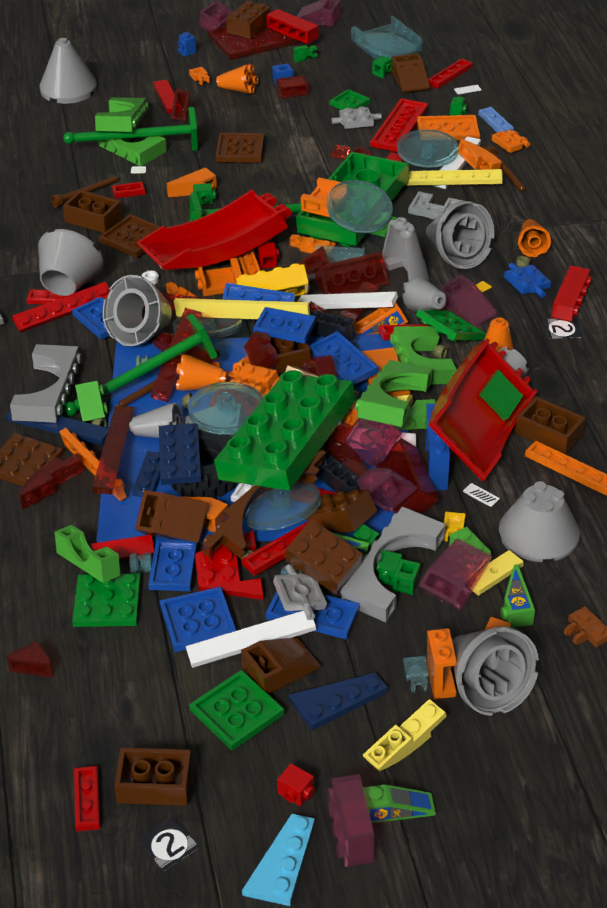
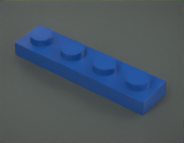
M226 283L222 298L223 300L294 302L295 294Z

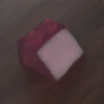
M216 0L199 11L198 25L207 31L216 29L225 24L226 17L234 11Z
M359 418L344 442L370 466H373L385 460L402 433L394 425Z
M370 468L357 480L360 491L368 490L373 503L387 512H391L418 489L417 485L391 469Z

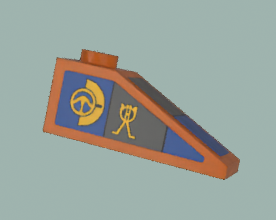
M395 302L393 307H380L354 325L356 335L380 334L378 331L379 325L406 324L408 321Z

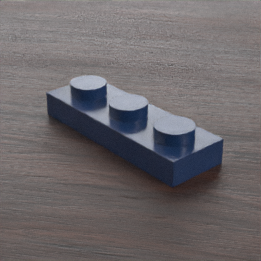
M147 451L132 490L133 496L143 497L144 490L155 492L160 478V452Z

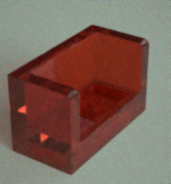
M319 355L301 361L304 370L318 376L324 374L338 376L332 355Z

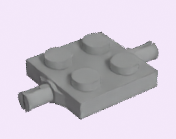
M359 107L357 109L345 108L344 110H339L340 117L331 118L332 124L341 123L345 129L374 126V120H381L382 117L381 113H370L368 107Z
M288 564L285 567L288 574L275 575L273 580L285 611L302 610L307 620H313L315 618L313 610H325L327 605L318 582L308 575L297 573L294 565L291 564L290 566Z

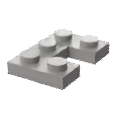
M418 191L408 208V213L436 219L451 205L463 200L448 198L444 206L432 204L434 194Z

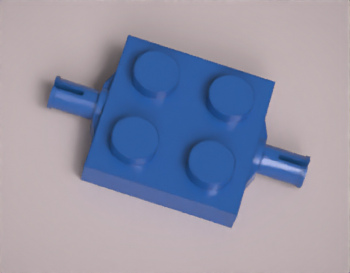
M514 262L509 264L511 270L504 272V278L521 294L536 293L540 298L546 296V292L543 289L550 288L551 281L534 265L518 267Z

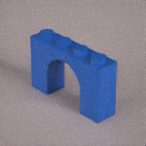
M436 403L426 404L425 451H428V490H448L449 446L429 426Z

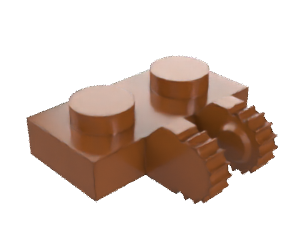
M586 606L569 615L568 621L571 624L565 627L564 634L571 636L577 633L572 639L576 645L589 640L595 647H598L607 642V626Z

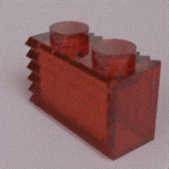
M305 75L276 79L277 91L281 99L291 98V96L308 95V82Z
M255 331L243 347L246 350L245 352L251 365L272 369V366L276 364L278 359L275 354L276 349L270 342L271 337L265 332Z

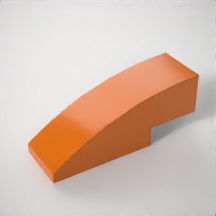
M464 139L460 140L457 153L475 170L479 168L481 170L500 169L502 161L472 142Z

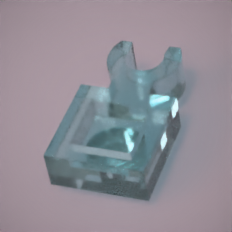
M425 656L403 658L406 681L411 680V691L415 692L416 685H422L423 690L427 691L428 668Z

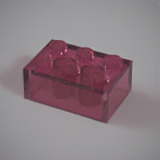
M360 774L331 778V788L327 789L329 799L328 813L329 817H333L332 830L333 836L337 837L338 843H336L338 858H343L345 867L373 863L374 832Z

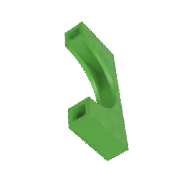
M111 97L109 100V112L97 113L95 115L96 131L132 132L149 110V103H146V98Z
M390 360L383 366L382 371L378 372L372 384L368 385L366 392L362 393V397L357 399L355 407L358 410L357 418L402 427L407 420L409 402L388 395L387 392L396 390L426 392L431 385L433 368Z

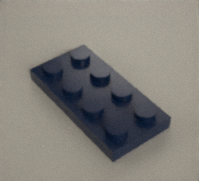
M187 423L159 426L161 485L201 482L198 424Z

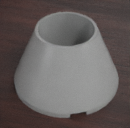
M55 229L54 232L50 233L46 232L38 243L40 281L48 291L56 295H71L101 272L104 264L102 253L100 250L97 251L95 249L94 243L77 232L65 229Z
M127 275L118 279L110 287L111 291L103 303V321L109 335L121 345L138 346L144 344L169 325L172 316L170 303L154 284L145 277ZM145 304V316L142 319V310Z

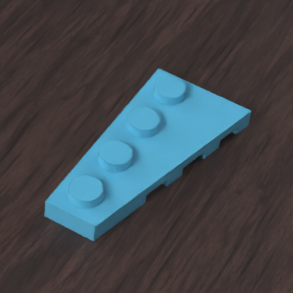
M295 814L290 815L242 889V896L287 906L291 905L314 829V818Z

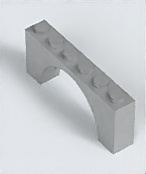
M36 344L32 353L34 369L51 372L58 376L59 380L49 388L39 392L15 394L10 404L12 420L56 423L59 415H62V407L66 404L67 394H70V385L74 383V375L78 373V364H81L82 355L79 354L78 346Z
M402 507L398 513L393 515L391 523L388 527H384L380 538L373 542L370 552L363 556L361 565L341 588L342 599L360 603L359 611L387 622L396 609V594L384 588L374 573L378 562L381 561L382 550L393 552L402 548L422 547L436 551L445 538V524Z

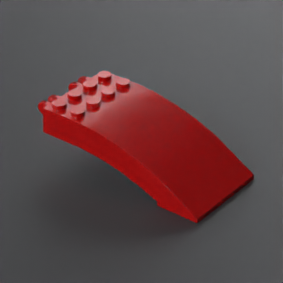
M252 189L227 206L209 215L180 225L166 228L163 225L136 243L163 270L203 267L232 259L268 242L270 238L288 228L285 219L291 216L292 210L286 207L285 204H279V206L273 208L277 203V199L274 196L272 197V194L265 193V195L263 194L259 197Z
M488 338L474 346L453 374L438 398L429 421V426L481 481L486 479L502 456V449L516 424L517 416L538 392L528 385L531 380L528 376L523 379L520 377L523 370L521 368L514 370L503 359L506 352L504 350L497 352L495 349L498 344L495 341L490 345ZM497 370L523 395L510 417L505 421L479 396L481 390Z

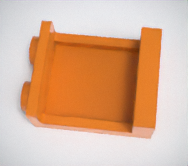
M318 178L317 188L311 195L303 194L301 196V210L332 217L348 198L347 184Z
M237 258L230 259L231 267L204 271L202 267H198V270H195L198 289L202 290L203 296L223 294L226 283L236 284V278L242 275Z
M450 630L427 631V669L434 699L456 697L451 666H455L457 660Z

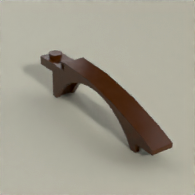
M322 450L316 454L297 482L314 484L318 480L316 475L319 473L318 468L324 463L325 451ZM255 485L224 511L223 521L219 523L216 531L212 535H207L204 539L203 554L209 558L221 545H224L239 558H242L245 555L244 550L246 548L242 531L243 518L250 505L260 495L272 488Z

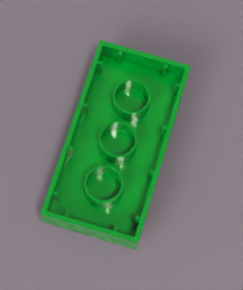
M351 152L328 178L329 180L346 183L348 198L332 217L301 210L296 216L297 233L310 235L314 239L337 241L344 247L357 246L409 180V163Z
M290 370L281 374L280 379L263 397L260 404L245 419L243 425L228 440L227 445L215 458L214 463L218 479L290 491L356 401L353 381L340 380L332 374H324L319 377L306 376L297 370Z

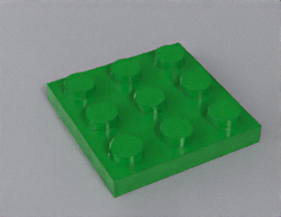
M418 309L416 316L421 319L422 323L432 325L435 331L446 334L447 338L452 341L462 340L466 342L471 340L476 342L477 340H484L486 336L485 332L450 310Z
M140 573L120 574L119 577L104 583L90 574L78 575L72 620L73 627L137 626L141 582Z
M242 670L189 704L190 711L231 751L284 715V709Z

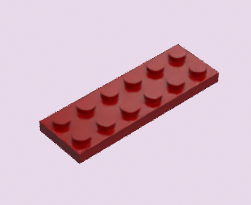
M401 98L372 138L370 146L377 149L390 150L391 152H399L417 126V116H423L428 110V103Z

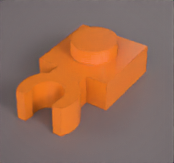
M203 67L189 70V75L194 81H199L200 85H203V81L210 83L208 73Z

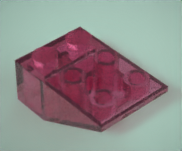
M320 0L302 7L296 17L316 25L333 26L340 16L341 0Z
M462 275L457 276L438 288L446 296V304L441 309L450 310L475 327L497 314L496 309L474 282Z
M456 539L428 568L419 586L426 593L461 611L492 556Z

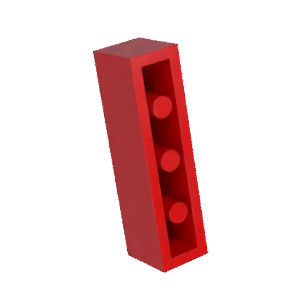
M279 9L267 14V28L306 44L318 39V25Z
M570 265L553 303L551 318L572 322L574 316L578 315L579 307L582 306L584 296H586L588 287L591 285L590 269Z

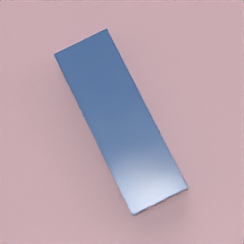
M492 107L479 110L478 115L497 133L503 130L505 132L509 129L514 130V127Z

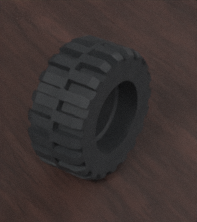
M198 429L200 463L212 464L200 466L201 482L170 484V486L181 496L211 497L215 499L216 496L221 497L225 495L226 491L230 492L237 484V482L219 480L214 463L215 458L231 438L228 435L225 436L220 431L214 432L211 429H208V431Z

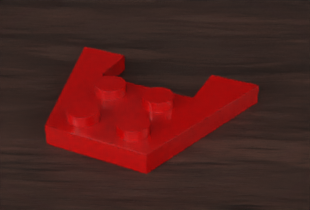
M252 530L243 534L246 543L244 551L256 550L254 531ZM221 545L209 558L203 554V551L195 554L199 591L221 587L223 595L264 600L261 578L240 581L237 556L224 545Z

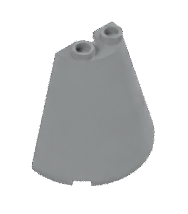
M403 217L390 220L381 263L388 271L404 267L408 272L409 281L417 277L425 278L429 281V273L414 226ZM408 282L404 283V285H403V289H404V290H406V287H405V286H406V284H407Z

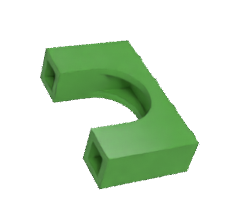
M161 136L148 137L140 142L133 143L126 142L132 138L98 141L100 147L140 167L167 152L166 139Z
M433 326L394 327L393 334L390 336V342L393 344L400 361L433 368L431 384H447L457 370L452 359H430L416 353V351H433L434 347L437 346L440 337Z

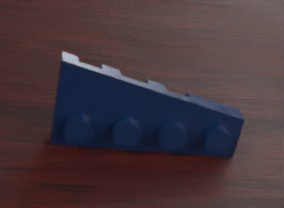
M376 673L289 694V701L310 729L314 730L386 694L388 687Z

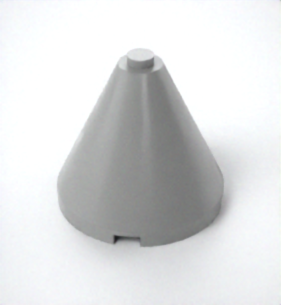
M60 38L54 45L40 82V93L49 101H51V98L57 99V103H76L86 100L90 97L91 92H96L97 81L71 42L66 38Z
M461 201L451 205L430 223L426 229V234L445 262L456 268L469 269L479 265L488 256L491 250L489 248L491 238L494 239V225L489 212L482 205L470 201Z
M496 627L459 635L452 640L457 664L453 667L459 694L463 701L478 713L493 716V713L500 711L507 713L519 706L532 691L538 676L535 667L539 656L534 643L525 634L510 627Z

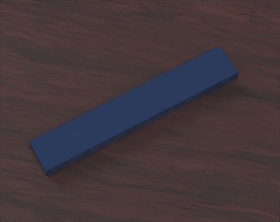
M11 411L6 415L7 421L60 434L59 431L66 428L70 433L74 432L79 440L103 445L112 434L110 428L62 416L58 417L56 423L13 421Z

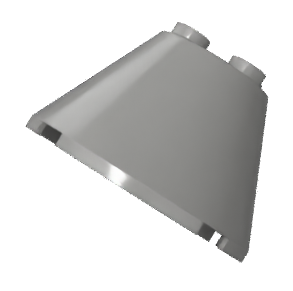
M538 481L533 486L527 488L502 516L499 523V532L504 546L518 557L535 562H542L543 559L552 558L556 561L568 556L575 550L580 538L579 526L564 498V493L553 486L546 485L542 481Z

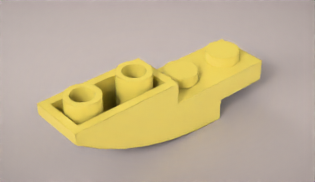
M429 699L400 727L397 725L393 726L363 754V757L378 771L396 764L431 737L430 732L446 718V713Z

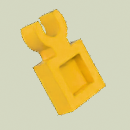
M445 512V542H448L450 534L464 528V513Z

